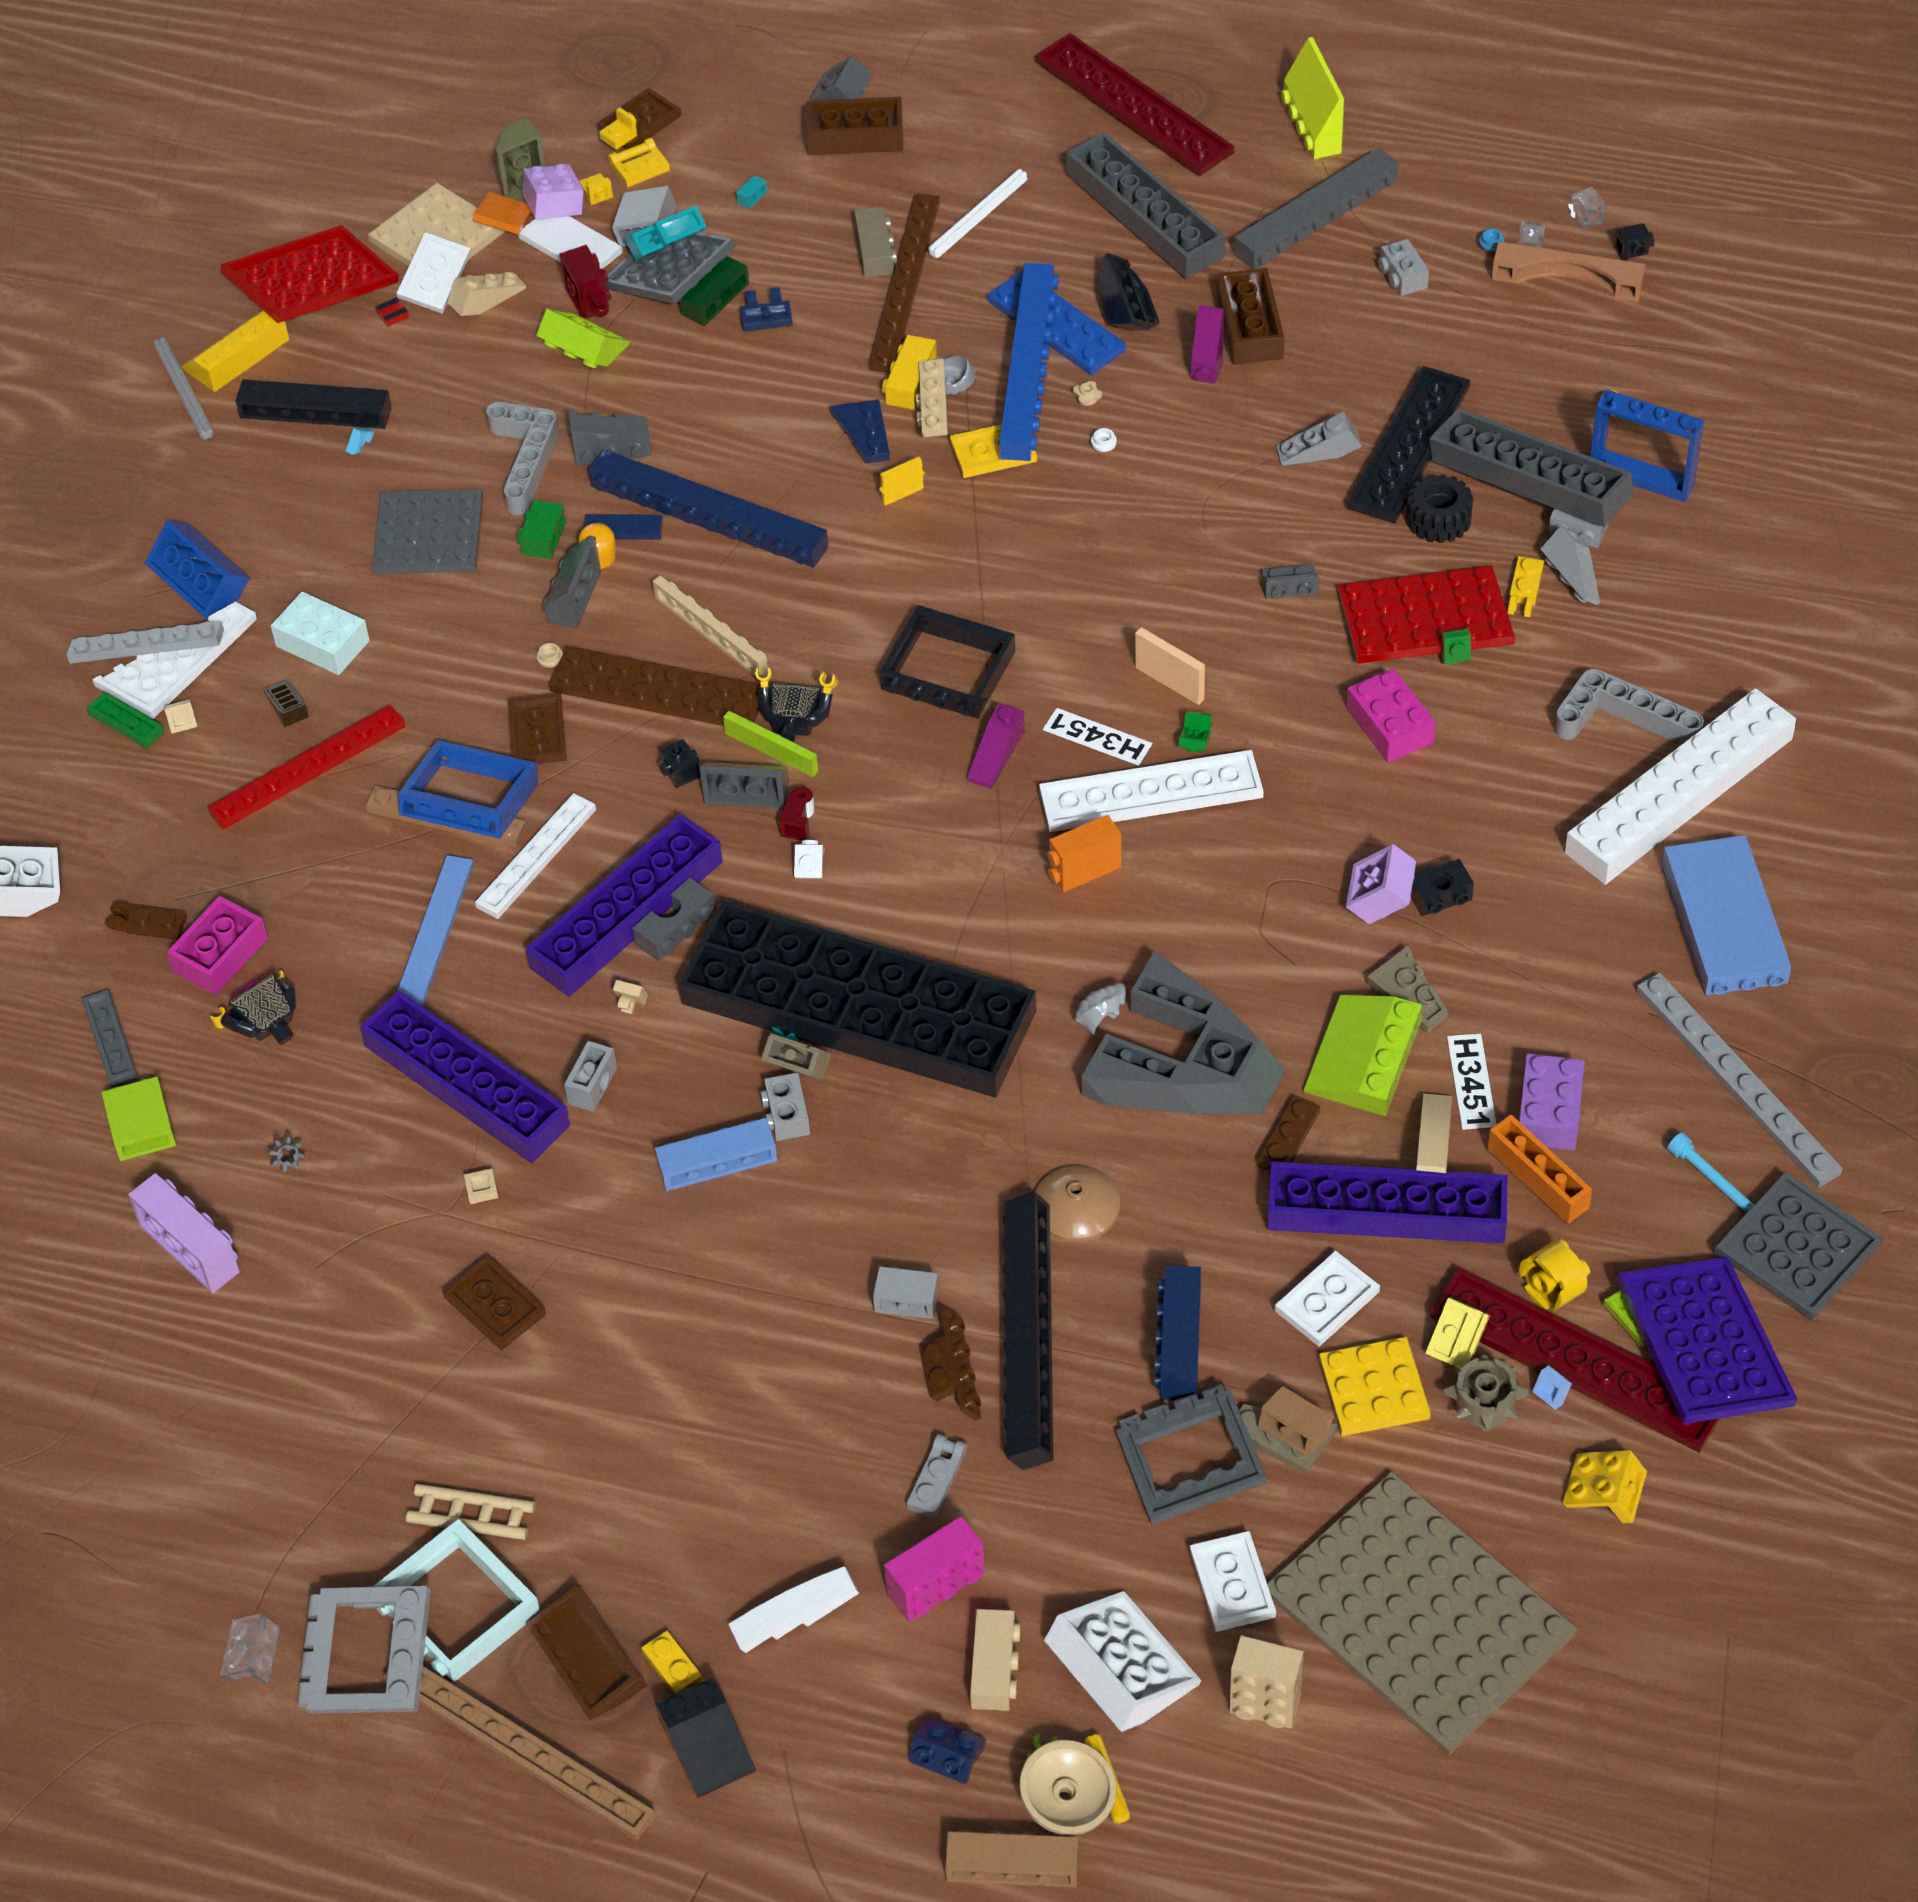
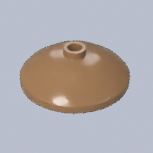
M1068 1166L1055 1170L1047 1175L1035 1190L1050 1205V1235L1063 1241L1084 1242L1098 1238L1111 1229L1119 1216L1120 1195L1116 1185L1104 1173L1090 1167Z

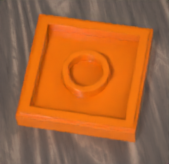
M488 192L474 212L473 220L519 235L532 216V212L527 203Z

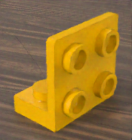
M1631 1450L1578 1453L1574 1461L1563 1504L1566 1508L1609 1506L1621 1523H1633L1647 1470Z

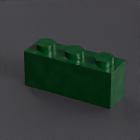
M726 256L700 279L696 286L682 296L679 301L681 315L705 327L749 285L748 266Z

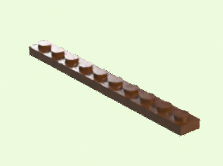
M917 193L915 195L869 363L870 371L890 373L892 362L898 358V348L903 343L939 209L940 196Z

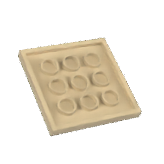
M436 183L370 232L368 237L371 243L407 266H410L425 232L470 248L469 260L505 231L474 221L473 216L477 207Z

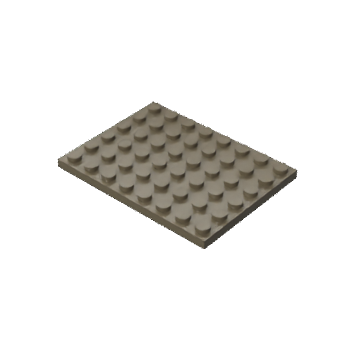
M1393 1472L1388 1474L1267 1584L1272 1600L1278 1607L1448 1756L1576 1636L1578 1629Z

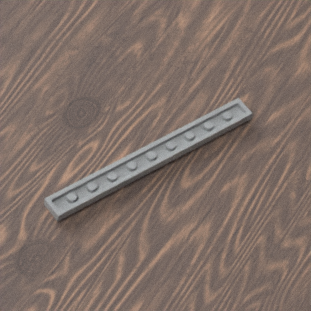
M1661 973L1637 985V993L1818 1188L1841 1175L1843 1168Z

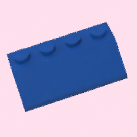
M172 520L166 521L145 561V564L207 619L209 618L208 616L237 601L250 578L189 523Z

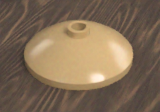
M1060 1740L1043 1745L1028 1758L1020 1776V1796L1026 1811L1040 1826L1054 1833L1078 1835L1095 1829L1107 1818L1115 1802L1116 1781L1110 1765L1099 1752L1080 1742ZM1066 1792L1070 1798L1062 1799L1059 1793Z

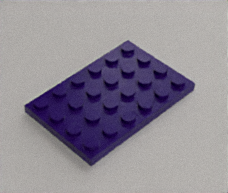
M1723 1257L1618 1274L1616 1281L1683 1424L1795 1406L1798 1398L1729 1258Z

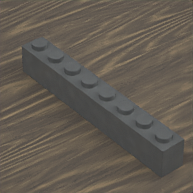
M1377 148L1235 236L1234 255L1252 269H1257L1261 265L1268 263L1277 255L1284 253L1287 249L1303 241L1317 230H1321L1325 225L1340 218L1343 214L1356 208L1381 190L1393 185L1398 180L1399 162L1380 148Z

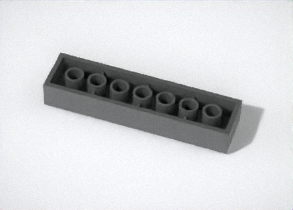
M1103 132L1066 152L1067 175L1186 279L1225 257V235L1107 133Z
M1460 408L1429 438L1433 462L1603 527L1633 497L1632 473L1630 471Z

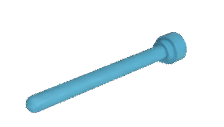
M1682 1132L1672 1139L1667 1147L1669 1152L1676 1158H1686L1746 1214L1752 1209L1754 1204L1694 1151L1692 1140Z

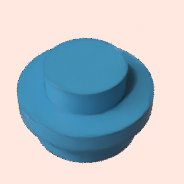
M1487 229L1480 236L1479 244L1487 251H1496L1498 242H1504V237L1497 229Z

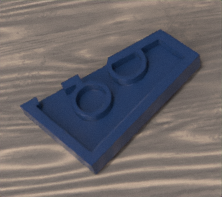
M879 399L830 406V414L834 419H837L841 430L851 439L853 447L865 464L890 460Z

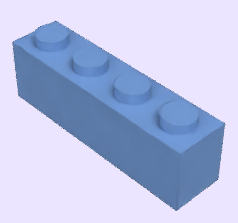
M766 1118L750 1120L745 1124L721 1128L712 1133L695 1135L690 1139L666 1143L655 1148L657 1165L666 1191L777 1161L775 1142Z

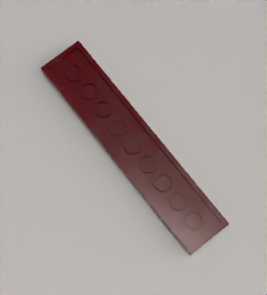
M1067 34L1036 54V62L1197 175H1203L1234 154V145L1073 34Z
M1458 1268L1430 1310V1318L1439 1321L1447 1299L1453 1298L1479 1311L1490 1314L1479 1341L1480 1343L1538 1372H1541L1542 1369L1549 1365L1572 1383L1571 1389L1698 1453L1701 1452L1721 1419L1683 1424L1656 1365L1461 1268Z

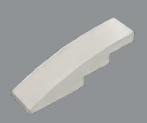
M844 1566L811 1579L772 1598L729 1623V1626L740 1649L747 1653L771 1636L777 1640L802 1623L807 1627L859 1594L847 1568Z

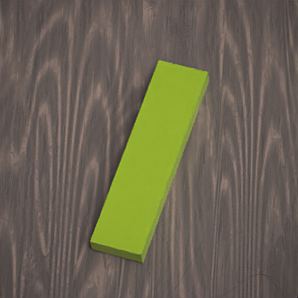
M731 711L724 715L726 735L811 777H814L818 772L816 753Z

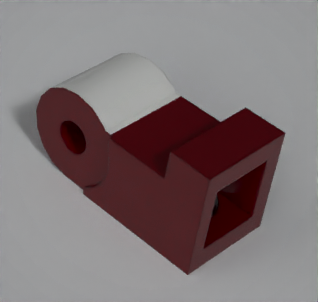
M797 787L791 791L779 819L780 837L800 841L808 839L810 834L808 818L814 813L813 792L809 788Z

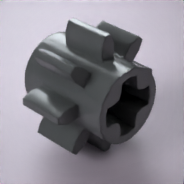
M285 1135L284 1141L280 1142L274 1138L275 1146L273 1149L267 1150V1153L274 1156L270 1164L276 1166L281 1163V1170L283 1172H286L287 1166L299 1168L296 1162L298 1158L305 1156L297 1150L301 1143L295 1141L291 1144V1139L288 1135ZM283 1148L289 1150L290 1157L288 1159L282 1157L281 1150Z

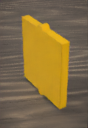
M919 456L880 474L881 487L879 490L882 493V503L884 506L924 489L923 475L925 472L922 470V459Z

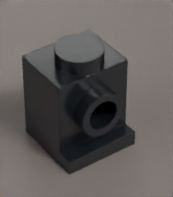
M1644 223L1616 229L1614 248L1620 260L1627 261L1629 258L1649 254V248L1655 244L1652 232L1647 230Z

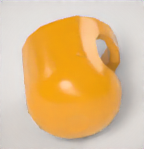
M591 523L585 526L579 534L578 543L590 536L596 537L600 567L604 569L610 566L617 556L613 531L602 523Z

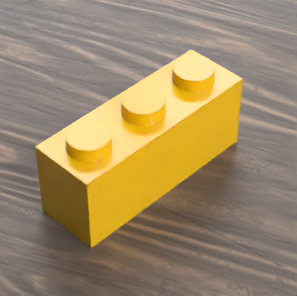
M907 335L904 344H900L898 348L897 360L891 364L889 378H886L883 382L882 392L886 395L887 405L915 410L917 406L916 393H920L919 362L937 359L936 340Z

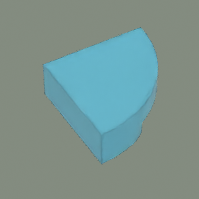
M353 428L346 452L352 455L361 452L360 448L365 442L369 443L375 431L369 428Z

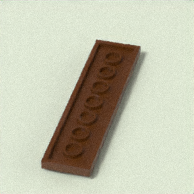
M570 646L565 647L549 683L551 692L724 726L723 717L728 711L753 723L759 712L758 687H760V684Z

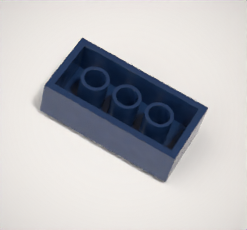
M1165 1266V1277H1159L1155 1388H1161L1160 1400L1174 1401L1193 1393L1197 1395L1201 1267Z

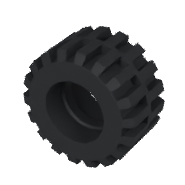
M1434 474L1430 475V478L1423 477L1420 479V482H1415L1412 489L1409 490L1407 524L1411 527V531L1414 534L1418 533L1419 538H1427L1428 542L1438 541L1439 543H1444L1445 540L1451 542L1455 541V537L1461 538L1464 532L1469 530L1472 519L1473 495L1471 494V489L1466 487V483L1462 480L1457 481V478L1454 476L1450 478L1444 474H1441V476Z

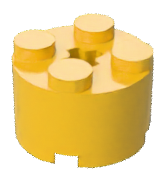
M1558 1239L1522 1260L1519 1273L1520 1277L1525 1275L1528 1284L1524 1288L1530 1298L1545 1310L1554 1308L1553 1311L1586 1291L1587 1276L1590 1274L1588 1264L1584 1260L1579 1259L1564 1240Z

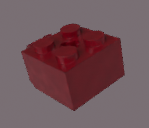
M587 244L559 253L564 288L580 317L587 319L593 316H607L610 311L608 301L611 300L610 291L606 286L609 279L606 270L599 267L600 264L596 253H591Z

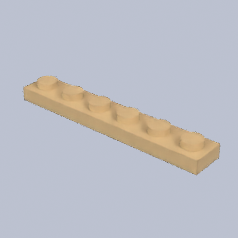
M662 576L653 580L656 600L755 677L758 667L759 677L765 678L768 675V660L761 650L753 648L743 636L735 634L726 623H721L708 609H703L690 595L686 596L673 582H668Z

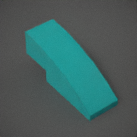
M693 206L657 221L652 226L632 233L625 240L637 262L706 229L707 226L697 206Z

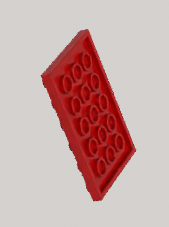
M342 225L221 264V273L277 323L380 288H385L398 283L399 274Z
M1493 566L1338 584V596L1357 664L1441 654L1442 633L1468 629L1470 632L1471 650L1515 644V635Z

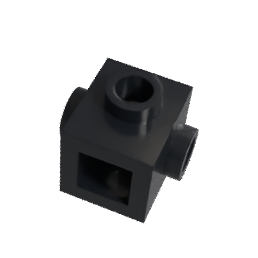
M684 739L660 749L661 761L658 762L659 768L664 777L669 776L676 788L700 778L698 754L693 747L689 748Z

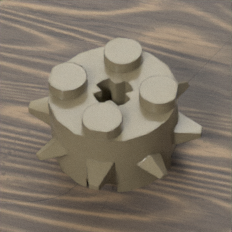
M1482 1356L1480 1361L1477 1358L1468 1362L1463 1367L1458 1365L1454 1367L1458 1374L1457 1384L1444 1389V1395L1455 1399V1409L1458 1412L1456 1417L1458 1419L1463 1418L1464 1421L1478 1427L1482 1431H1491L1494 1427L1507 1422L1510 1417L1513 1419L1519 1418L1515 1411L1516 1400L1528 1396L1529 1391L1517 1385L1515 1366L1510 1367L1508 1364L1493 1358V1361H1490L1487 1356Z

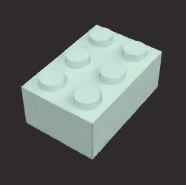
M301 592L271 625L276 647L337 675L342 673L370 641L364 619L304 592Z

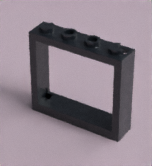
M918 605L880 670L881 689L892 694L911 698L914 701H921L941 709L944 708L964 716L979 719L1016 651L1015 634ZM922 632L997 654L975 696L899 674Z

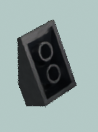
M714 1677L655 1703L659 1721L697 1798L756 1771L727 1702Z

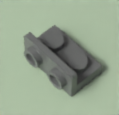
M1314 564L1262 569L1266 599L1318 594L1319 577L1315 573Z

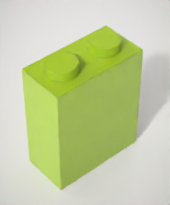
M158 1077L142 1079L136 1083L114 1087L111 1090L102 1092L114 1145L120 1162L176 1146Z

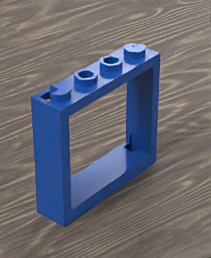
M1606 389L1596 406L1590 457L1630 471L1632 473L1633 486L1686 502L1695 485L1704 420ZM1610 415L1689 439L1685 474L1606 450Z
M437 740L399 791V815L500 839L538 785L537 763ZM441 766L514 782L497 809L422 792Z

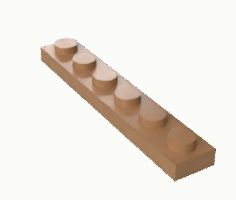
M375 786L365 805L367 813L516 848L527 828L526 820L514 818L503 836L499 839L399 815V791Z

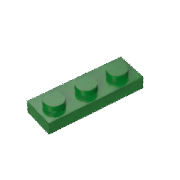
M103 692L86 708L89 716L145 749L149 748L165 733L161 724L106 692Z

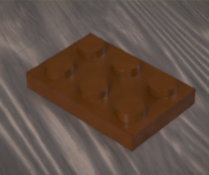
M648 87L619 107L635 117L637 136L622 147L630 149L642 144L644 140L652 137L681 117V108ZM616 110L597 123L598 131L603 130L617 120Z
M561 693L508 699L512 757L536 762L537 764L567 761Z
M488 1256L443 1291L444 1298L501 1351L546 1315L545 1308Z

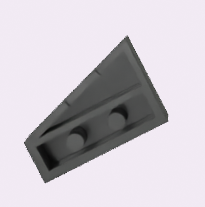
M568 409L577 466L593 464L604 449L630 459L652 456L646 417L623 414L607 417L600 416V412H591V415L576 414V410Z

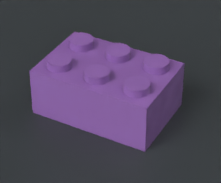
M1527 1054L1519 1122L1546 1147L1575 1151L1585 1060Z

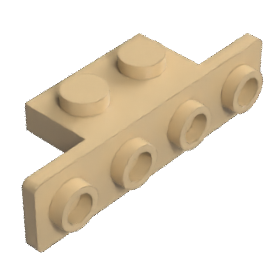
M944 359L920 361V393H916L917 408H921V411L917 412L918 427H922L923 437L947 435Z

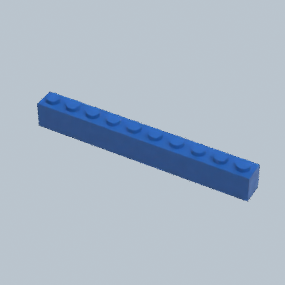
M1024 263L1000 435V460L1031 461L1032 451H1037V435H1034V433L1039 432L1040 417H1037V414L1042 413V399H1039V396H1044L1045 381L1041 380L1047 376V363H1044V360H1049L1050 347L1046 343L1051 342L1052 327H1049V324L1053 325L1054 309H1051V307H1056L1057 298L1056 292L1053 291L1054 289L1058 290L1059 275L1054 274V264Z

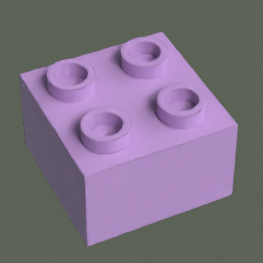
M557 164L555 166H534L523 169L522 195L535 219L582 215L583 188L570 165Z
M1391 844L1353 864L1346 908L1368 924L1405 908L1411 900L1416 860L1396 845Z

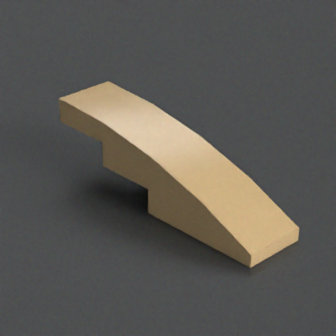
M1423 1093L1416 1170L1446 1173L1452 1096Z

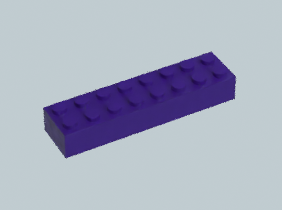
M680 814L526 948L529 968L570 997L634 941L632 928L652 911L661 917L672 907V892L688 878L693 879L697 883L701 882L723 862L720 841Z
M400 991L392 996L360 1026L366 1048L531 1164L570 1126L567 1107Z
M1271 1162L1268 1230L1504 1244L1507 1227L1508 1175L1464 1172L1440 1173L1411 1169Z

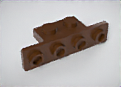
M944 1308L940 1313L945 1335L920 1347L930 1398L938 1402L957 1392L960 1410L977 1421L981 1419L979 1408L981 1400L975 1389L974 1381L976 1376L970 1365L969 1356L971 1352L965 1341V1324L958 1314H954L947 1308Z

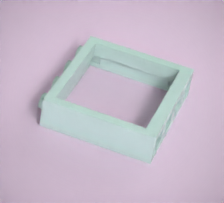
M459 1519L373 1586H411L453 1551L460 1548L517 1606L452 1660H449L426 1636L424 1655H427L432 1660V1667L441 1677L446 1675L453 1683L540 1613L537 1597ZM395 1605L376 1608L382 1616L388 1614L394 1621Z

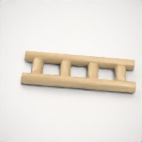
M416 1484L414 1495L423 1498L419 1511L408 1510L406 1522L448 1528L459 1519L474 1533L526 1540L528 1528L519 1526L523 1512L534 1513L535 1501ZM435 1499L452 1501L448 1516L431 1514ZM464 1503L482 1506L478 1520L460 1518ZM494 1508L511 1510L507 1525L490 1522Z

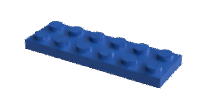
M1024 270L987 294L988 302L1015 322L1017 320ZM1057 294L1056 307H1051V309H1054L1053 325L1049 324V327H1052L1051 342L1046 343L1090 376L1126 351V343Z

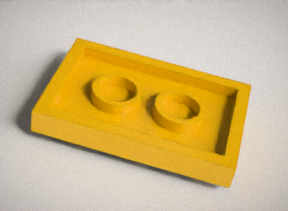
M1002 424L950 436V444L963 478L1037 462L1036 451H1032L1031 461L1000 460Z

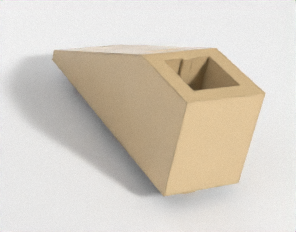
M512 272L457 277L454 279L447 303L460 316L478 315L526 289V285Z

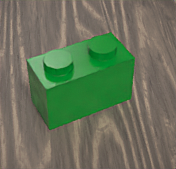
M533 501L531 509L526 511L524 527L518 531L517 542L521 544L522 555L547 559L553 558L566 524L563 504Z

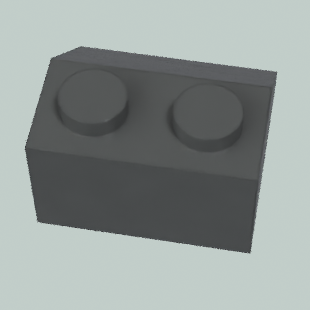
M851 55L823 74L808 101L859 99L860 95L869 87L868 81L872 74Z

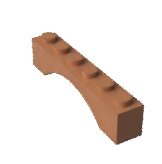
M1498 242L1493 262L1492 280L1519 283L1538 277H1569L1593 284L1606 291L1614 299L1639 302L1646 264Z

